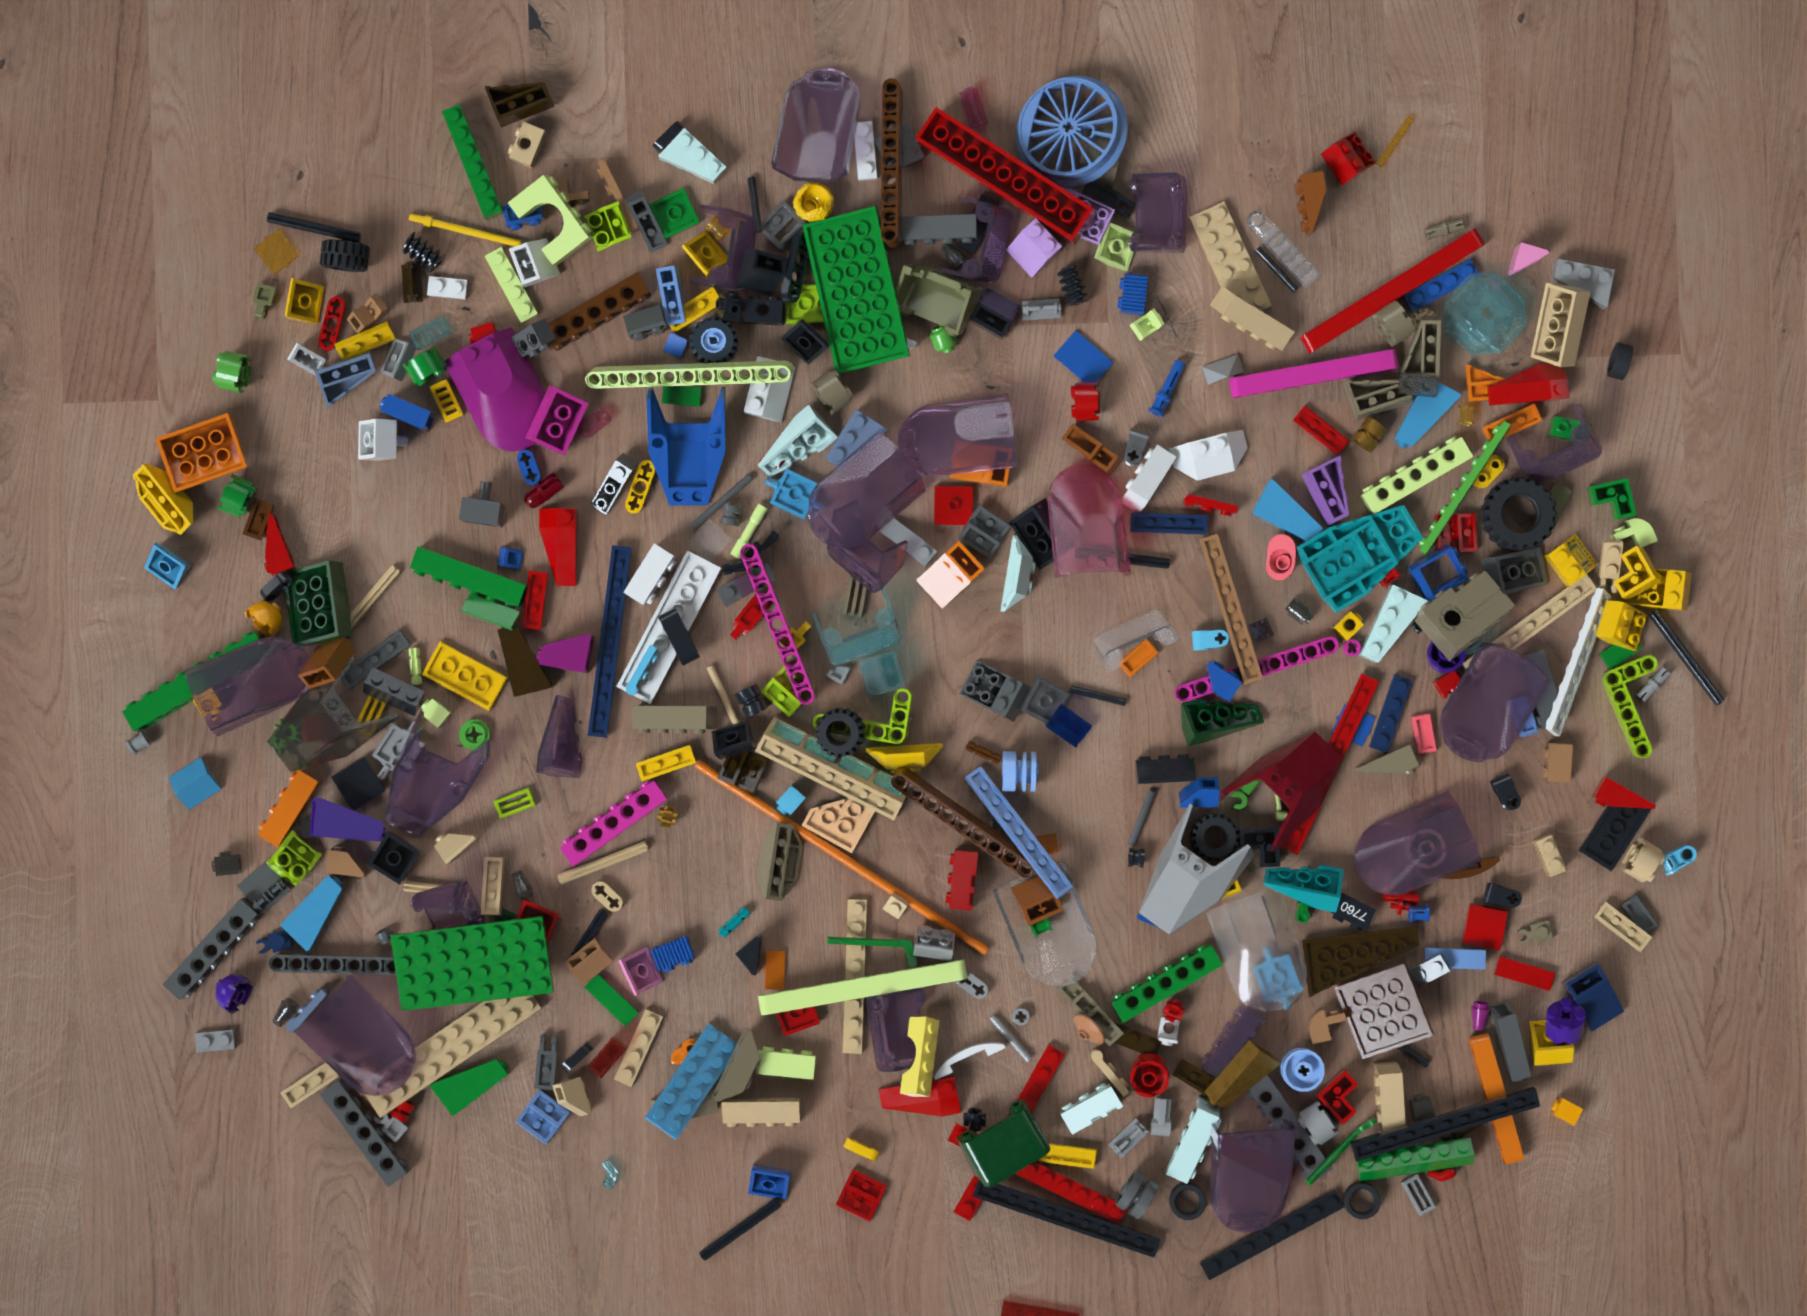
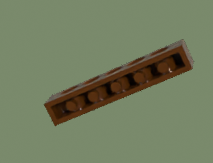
M639 272L549 322L548 325L555 337V340L549 343V349L551 351L554 349L559 351L566 346V342L570 340L574 342L582 337L581 334L585 331L592 332L599 327V323L603 321L607 323L613 320L618 312L625 313L632 308V304L636 302L640 304L649 299L648 295L651 293ZM628 289L634 291V295L630 299L624 297V292ZM610 299L617 300L615 308L607 306V302ZM595 308L601 311L600 316L597 318L591 317V311ZM577 318H583L584 324L581 327H575L574 321ZM561 327L567 328V334L564 337H559L557 334Z

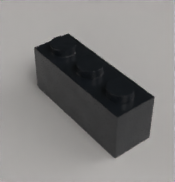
M373 667L363 686V693L413 716L418 712L425 691Z

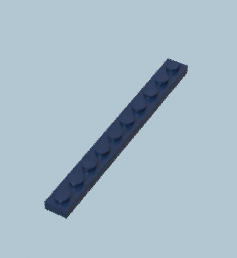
M612 545L588 736L603 738L608 736L626 596L623 592L627 587L632 550L630 547Z

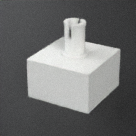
M370 419L359 421L358 460L381 461L396 459V447L405 448L408 445V437L406 435H396L397 420Z

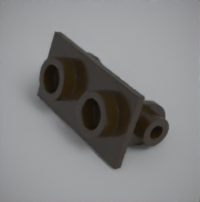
M406 263L401 265L404 303L423 302L421 264Z

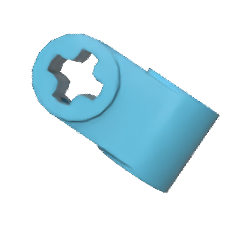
M1224 630L1192 631L1193 651L1221 648L1229 641V636ZM1218 633H1221V636L1225 637V640L1222 641V644H1219V641H1215V637L1218 636Z
M1681 845L1665 853V860L1662 864L1666 870V876L1677 872L1682 867L1693 862L1697 857L1696 850L1689 845ZM1685 849H1689L1691 852L1688 859H1684L1682 856V852Z

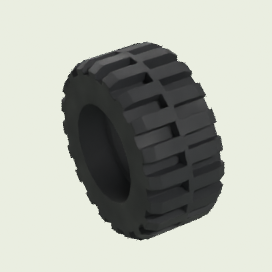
M1510 478L1498 483L1485 496L1484 504L1481 505L1482 516L1480 518L1484 524V532L1488 533L1489 539L1492 542L1495 541L1497 546L1507 548L1510 551H1523L1542 544L1552 534L1551 530L1556 525L1557 511H1555V506L1557 505L1555 500L1553 501L1551 498V492L1547 491L1542 483H1537L1532 478ZM1511 497H1525L1531 501L1535 508V523L1527 531L1514 532L1507 528L1502 520V507Z

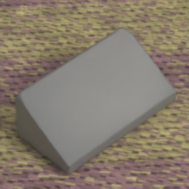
M396 338L392 343L380 373L402 381L406 373L402 365L404 363L409 365L408 361L412 359L416 346Z

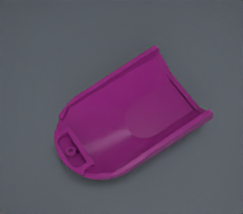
M512 327L492 333L457 351L446 359L445 362L447 364L446 368L481 435L490 444L499 449L522 451L537 444L525 437L546 392L528 357L521 358L511 338L516 335Z

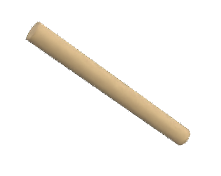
M714 665L708 667L707 671L732 724L740 723Z

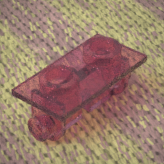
M969 87L965 91L959 92L969 128L973 129L988 124L978 88Z

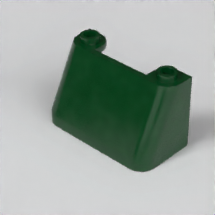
M1023 1099L1011 1104L1008 1110L1010 1113L1009 1117L982 1133L977 1134L975 1131L967 1130L956 1138L973 1174L985 1187H992L1042 1158L1051 1149Z

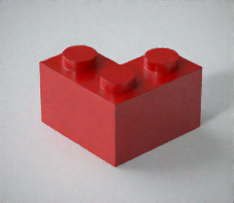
M1342 1068L1315 1093V1096L1342 1125L1357 1113L1344 1097L1358 1084Z

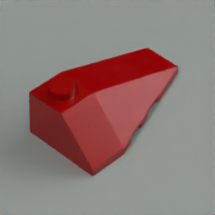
M1540 363L1487 387L1489 406L1559 401L1570 398L1566 374L1562 367L1550 363Z
M576 508L539 509V530L556 586H576L578 510Z

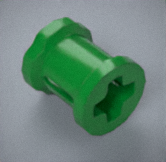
M1048 918L1030 925L1035 938L1048 930L1053 931Z

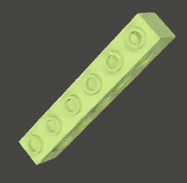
M1454 436L1445 442V447L1440 449L1437 446L1430 450L1428 457L1423 458V456H1420L1412 461L1414 465L1409 468L1405 465L1396 470L1397 475L1393 477L1387 475L1379 480L1381 484L1374 487L1372 484L1363 489L1364 494L1360 497L1369 513L1372 515L1383 510L1472 458L1473 455L1463 438L1456 439ZM1446 450L1451 451L1453 454L1451 461L1446 460L1444 457ZM1429 460L1436 462L1437 467L1435 470L1428 468L1427 463ZM1412 470L1419 471L1420 478L1418 480L1411 477ZM1396 479L1403 481L1404 486L1402 489L1395 487L1394 482ZM1379 489L1386 490L1387 497L1385 499L1379 498Z

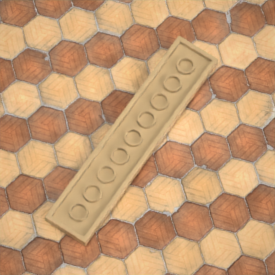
M533 995L483 1001L359 1086L379 1117L382 1118L542 1008Z

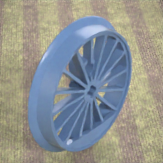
M1086 76L1058 78L1039 88L1024 105L1016 126V145L1019 156L1024 164L1060 187H1075L1090 183L1104 175L1120 157L1127 139V115L1119 97L1106 84ZM1078 87L1069 116L1066 88ZM1082 88L1092 90L1091 95L1076 113ZM1062 90L1066 119L1051 94ZM1097 94L1106 100L1082 116ZM1049 97L1062 121L1039 106L1045 98ZM1110 106L1112 117L1084 122ZM1038 109L1059 124L1035 119ZM1113 122L1112 134L1099 132L1094 127L1095 125ZM1034 124L1054 127V129L1032 133ZM1092 129V134L1089 137H1084L1085 131ZM1054 134L1031 150L1029 149L1031 138ZM1098 136L1111 138L1105 150L1094 144ZM1077 138L1090 144L1102 154L1091 163ZM1056 140L1042 161L1038 163L1032 155ZM1069 140L1072 171L1061 172L1060 169ZM1073 140H1075L1089 163L1088 166L1076 170ZM1062 143L1055 170L1044 167Z

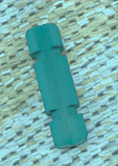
M745 906L738 911V914L736 913L728 920L725 926L718 930V933L723 938L727 937L730 931H733L743 922L744 918L746 919L750 915V911Z

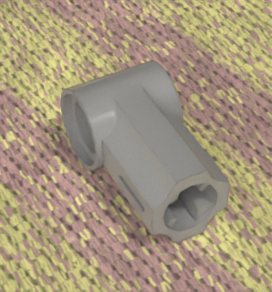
M1154 1097L1150 1135L1170 1137L1171 1099Z

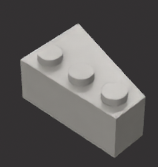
M1557 259L1554 261L1550 280L1556 284L1574 286L1590 291L1589 302L1604 310L1608 307L1615 270Z

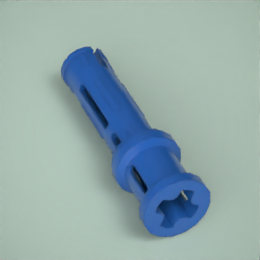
M1178 360L1174 361L1161 391L1156 393V399L1152 407L1148 409L1149 412L1156 416L1164 417L1166 406L1172 401L1170 396L1186 364Z

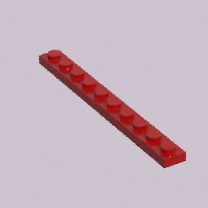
M1362 673L1328 742L1342 758L1345 756L1379 681ZM1330 785L1316 812L1280 846L1281 848L1296 855L1299 854Z
M1049 1044L1016 1100L1023 1099L1031 1113L1065 1053ZM973 1175L953 1210L954 1213L968 1221H971L982 1199L972 1196L978 1180L975 1175Z
M955 1122L947 1140L960 1147L956 1138L964 1131L970 1129ZM1036 1161L1015 1173L1117 1224H1120L1127 1210H1122L1115 1206V1200Z

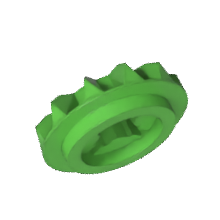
M468 720L460 728L459 739L463 746L470 750L481 749L489 741L490 732L488 726L481 720ZM473 726L476 732L483 733V735L477 737L476 743L473 737L467 736L473 732Z

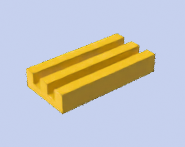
M368 696L354 729L372 736L387 704ZM372 699H374L375 701L363 727H360ZM381 702L382 704L370 730H366L378 703Z

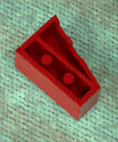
M955 850L954 854H950L949 865H953V871L948 873L947 884H951V890L946 892L945 903H949V909L972 911L978 852Z

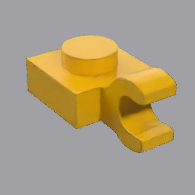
M807 621L798 630L793 627L790 629L797 649L806 641L803 635L811 627ZM784 636L779 640L785 647L790 645L788 637Z

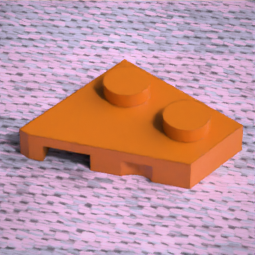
M1465 365L1468 402L1488 401L1487 387L1504 380V378L1476 369L1471 365Z

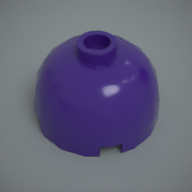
M1432 641L1427 648L1426 654L1431 668L1444 674L1454 672L1460 668L1466 657L1464 650L1449 662Z
M231 974L220 979L216 984L215 993L219 1006L231 1014L238 1012L240 1009L237 1007L240 1004L245 1005L251 995L253 986L250 983L252 981L239 974Z

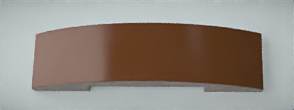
M1494 856L1478 859L1479 867L1443 872V866L1422 868L1421 872L1442 879L1468 878L1492 868L1500 861V857Z

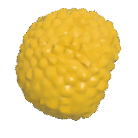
M811 181L804 184L798 190L794 197L793 207L797 215L802 219L815 222L823 220L831 214L835 200L830 188H827L822 183Z

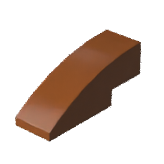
M1074 424L1070 426L1061 438L1074 450L1110 476L1122 461L1119 456Z

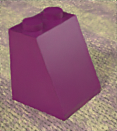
M586 634L542 645V649H538L536 660L539 661V665L588 674L595 636Z

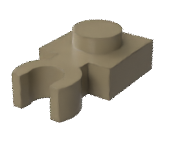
M1549 920L1530 924L1529 931L1525 929L1517 931V934L1524 933L1526 935L1524 940L1519 941L1520 944H1526L1530 939H1533L1534 944L1553 939Z

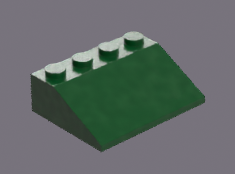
M328 560L288 571L293 580L292 584L285 590L292 647L323 644L344 636L346 639L353 637L343 562Z

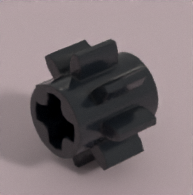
M970 1108L968 1113L963 1115V1126H967L968 1129L975 1132L980 1131L982 1126L986 1127V1113H982V1110L979 1108Z

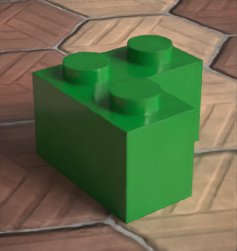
M1628 478L1586 488L1590 507L1609 502L1613 521L1637 515Z

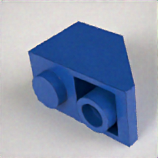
M1215 660L1213 663L1208 661L1206 667L1211 691L1227 702H1230L1242 684L1239 681L1240 676L1232 671L1227 673L1223 670L1224 666Z
M1199 777L1179 792L1180 808H1187L1189 804L1193 805V807H1218V777Z

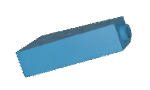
M1430 377L1424 378L1393 438L1397 441L1396 444L1405 449L1412 447L1460 398L1461 394Z
M1272 479L1268 481L1251 513L1303 542L1316 536L1323 529Z
M328 875L280 924L307 952L313 949L345 889L342 885L343 881L337 875Z

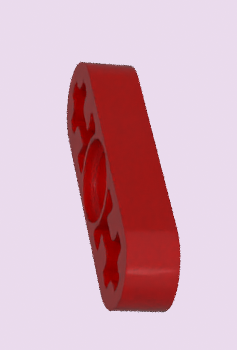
M334 296L328 301L318 340L320 348L328 352L335 349V343L338 342L346 310V302L338 296ZM337 300L342 305L341 308H337L336 314H340L339 318L335 315H329L330 312L334 313L335 307L332 304L336 303ZM336 319L338 322L337 327L329 329L327 326L328 320ZM325 330L335 333V336L330 335V341L333 343L328 345L327 348L323 340H327L329 334L325 333Z

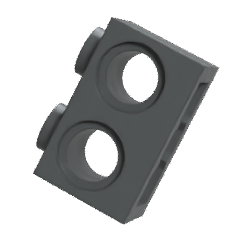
M546 319L529 325L511 337L521 358L528 355L532 358L540 354V351L549 348V343L555 340Z

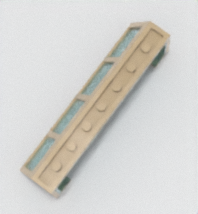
M775 717L772 719L755 752L895 820L906 796L892 786V775L852 755L845 757L828 755L826 751L820 749L821 745L817 744L816 741L818 739Z

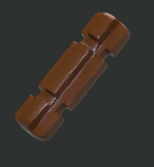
M969 741L965 749L967 751L974 752L975 755L986 760L990 759L995 764H999L1002 759V755L996 752L993 753L992 750L981 745L977 746L972 741Z

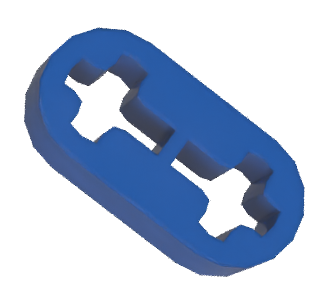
M529 450L520 451L517 455V462L524 481L529 485L538 484L541 480V473L535 456ZM525 453L527 456H531L528 460L530 464L528 467L524 461L521 462ZM528 469L537 474L534 482L531 479H527L530 476Z

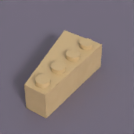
M1224 286L1220 288L1210 304L1211 307L1222 314L1220 318L1228 323L1232 321L1237 323L1236 328L1244 333L1246 330L1250 331V336L1259 342L1261 339L1265 340V345L1272 350L1278 348L1283 351L1295 332L1272 316L1265 314L1256 306L1251 305L1240 296L1233 294Z
M1397 1060L1374 1062L1375 1103L1378 1105L1376 1120L1380 1125V1130H1377V1133L1406 1125L1403 1074Z

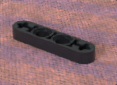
M804 231L796 232L792 239L781 290V297L785 303H795L800 298L809 256ZM797 254L800 255V262H799V263H798L797 260H796ZM793 272L796 273V280H795V281L793 280V277H792Z

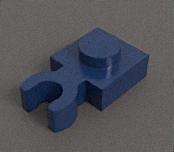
M285 930L268 934L269 940L260 939L256 941V944H265V949L259 951V954L268 952L270 948L275 953L293 947L290 935Z

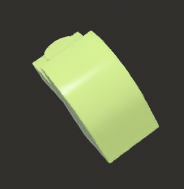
M1638 518L1626 520L1627 528L1624 525L1614 529L1615 534L1610 535L1612 540L1618 541L1631 536L1634 545L1640 547L1658 541L1651 525Z

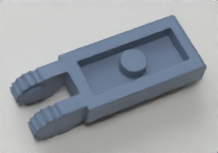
M326 988L317 989L310 996L312 1001L308 1005L304 1004L297 1011L299 1013L298 1017L291 1018L289 1023L286 1024L287 1030L289 1032L297 1031L330 994Z

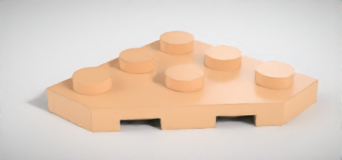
M850 798L811 808L801 826L852 853L875 811Z

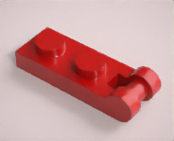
M1187 495L1183 499V504L1186 507L1197 505L1201 506L1203 511L1213 512V510H1218L1220 515L1231 517L1232 514L1235 515L1238 509L1236 505L1195 495Z

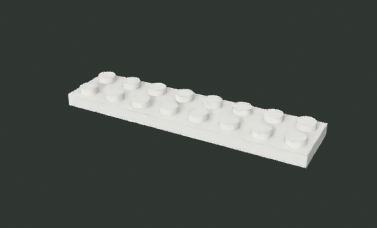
M689 551L686 552L616 687L626 691V686L648 647L652 645L658 648L657 653L659 655L654 664L650 662L647 668L649 670L645 680H640L637 685L639 691L636 695H633L649 704L652 703L677 655L658 616L676 608L689 632L722 568Z

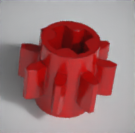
M1173 999L1170 1002L1167 1000L1162 1014L1166 1015L1165 1020L1172 1023L1175 1020H1181L1185 1008L1181 1006V1001Z

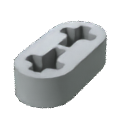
M968 970V980L972 982L970 985L967 982L960 983V980L956 981L961 988L977 999L987 996V985ZM975 984L978 987H980L981 985L984 986V994L979 993L978 995H976V990L972 987V985Z

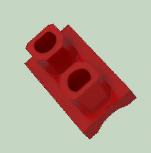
M1389 882L1382 895V901L1393 902L1390 903V908L1396 909V914L1401 915L1402 910L1409 911L1410 905H1416L1419 902L1420 896L1417 895V889L1414 885H1406L1404 893H1398V884Z

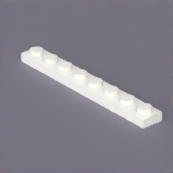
M1597 588L1592 596L1591 606L1585 615L1584 625L1579 632V638L1576 646L1573 648L1570 663L1566 667V674L1559 686V693L1553 702L1551 715L1546 722L1545 729L1554 736H1561L1597 638L1596 632L1606 600L1610 601L1612 597L1601 588Z

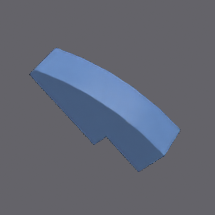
M1425 947L1424 960L1442 953L1450 968L1486 969V950Z

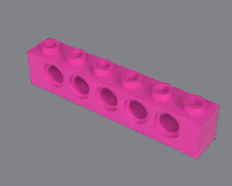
M646 781L640 786L641 790L635 794L632 791L624 797L625 802L620 805L618 802L609 808L610 812L605 816L600 814L593 819V825L588 827L586 824L577 831L579 835L574 838L569 836L562 841L563 846L560 849L573 867L668 800L656 781ZM642 794L649 796L650 800L647 805H642L639 802V797ZM630 805L633 807L634 813L632 816L624 814L625 806ZM611 816L618 819V825L614 828L608 824V819ZM594 828L602 830L601 838L597 839L593 836L592 831ZM579 839H584L587 843V847L584 850H580L577 847Z

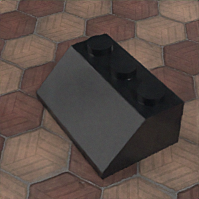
M1046 498L1009 522L1040 570L1076 547L1075 542Z
M1178 754L1177 758L1170 759V755H1160L1156 760H1151L1150 756L1139 757V760L1135 761L1136 784L1196 781L1194 758H1189V754Z

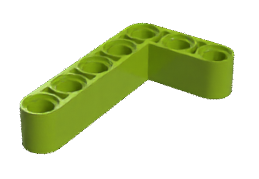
M1651 655L1641 656L1603 673L1601 678L1629 748L1636 758L1649 757L1652 753V746L1625 683L1656 670L1658 662ZM1645 659H1649L1651 661V667L1649 669H1646L1643 666V662ZM1628 666H1631L1634 670L1631 677L1627 676L1625 672ZM1611 673L1616 676L1614 684L1608 681V676ZM1618 691L1623 694V700L1620 702L1615 699V694ZM1625 709L1631 712V716L1627 720L1623 717ZM1632 727H1636L1638 729V735L1636 737H1632L1630 734V729ZM1641 744L1646 748L1643 755H1640L1637 750Z
M901 688L895 692L890 724L862 720V723L866 726L864 731L866 736L864 739L899 744L907 739L914 694L909 688ZM902 691L908 694L906 702L901 701L899 698ZM899 710L905 713L904 721H900L896 717ZM821 713L814 717V728L816 727V724L819 723V718L822 717L825 713ZM838 721L832 724L830 733L851 736V730L847 724L845 730H840L837 727ZM877 726L882 727L884 730L882 737L875 734ZM896 729L900 730L903 734L901 740L894 738L893 733Z

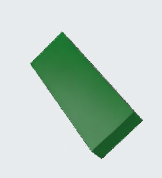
M469 594L461 608L462 613L512 631L521 617V613L517 610Z
M600 974L594 976L584 986L625 1027L639 1013Z

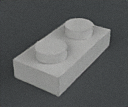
M234 1029L195 1033L196 1053L236 1049Z

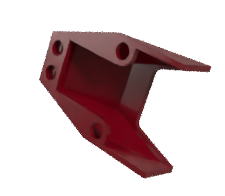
M1315 731L1259 758L1220 792V799L1223 800L1230 792L1255 780L1263 781L1289 807V812L1272 844L1271 850L1275 852L1316 812L1343 758Z

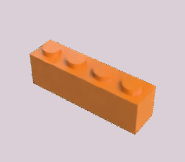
M303 770L293 772L289 779L290 785L288 788H283L279 795L280 801L277 805L274 804L269 811L270 817L267 821L264 820L258 828L260 830L258 836L276 847H279L290 833L321 783L320 780Z

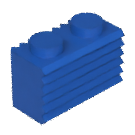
M1125 273L1124 278H1120L1119 289H1123L1122 297H1118L1117 308H1121V314L1144 315L1148 276Z
M688 935L651 949L658 970H663L664 973L674 970V965L679 963L682 966L693 962L692 958L696 957Z

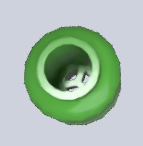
M942 325L931 329L932 333L929 337L936 351L948 353L954 350L957 337L948 335Z

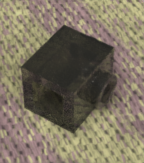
M231 851L219 852V856L214 857V861H212V871L216 873V876L242 873L241 854L231 855Z

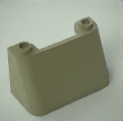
M921 264L904 265L896 288L901 316L907 317V314H914L944 326V329L947 331L946 333L954 337L963 333L983 291V288Z

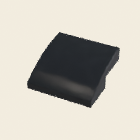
M364 756L331 776L353 811L386 791Z

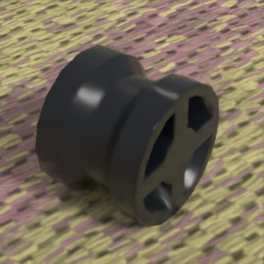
M1129 848L1128 867L1138 865L1140 868L1144 867L1145 849L1134 850Z

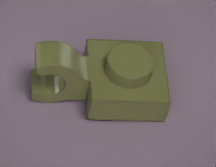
M257 283L252 300L254 303H258L254 314L256 318L264 319L266 306H273L277 291L276 287Z

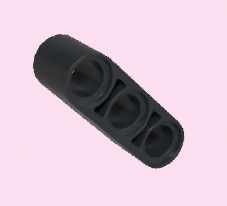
M676 608L659 615L658 618L681 664L684 666L700 658Z

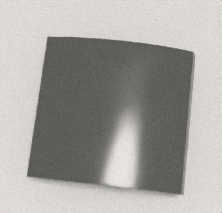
M978 504L958 538L990 559L1011 525Z

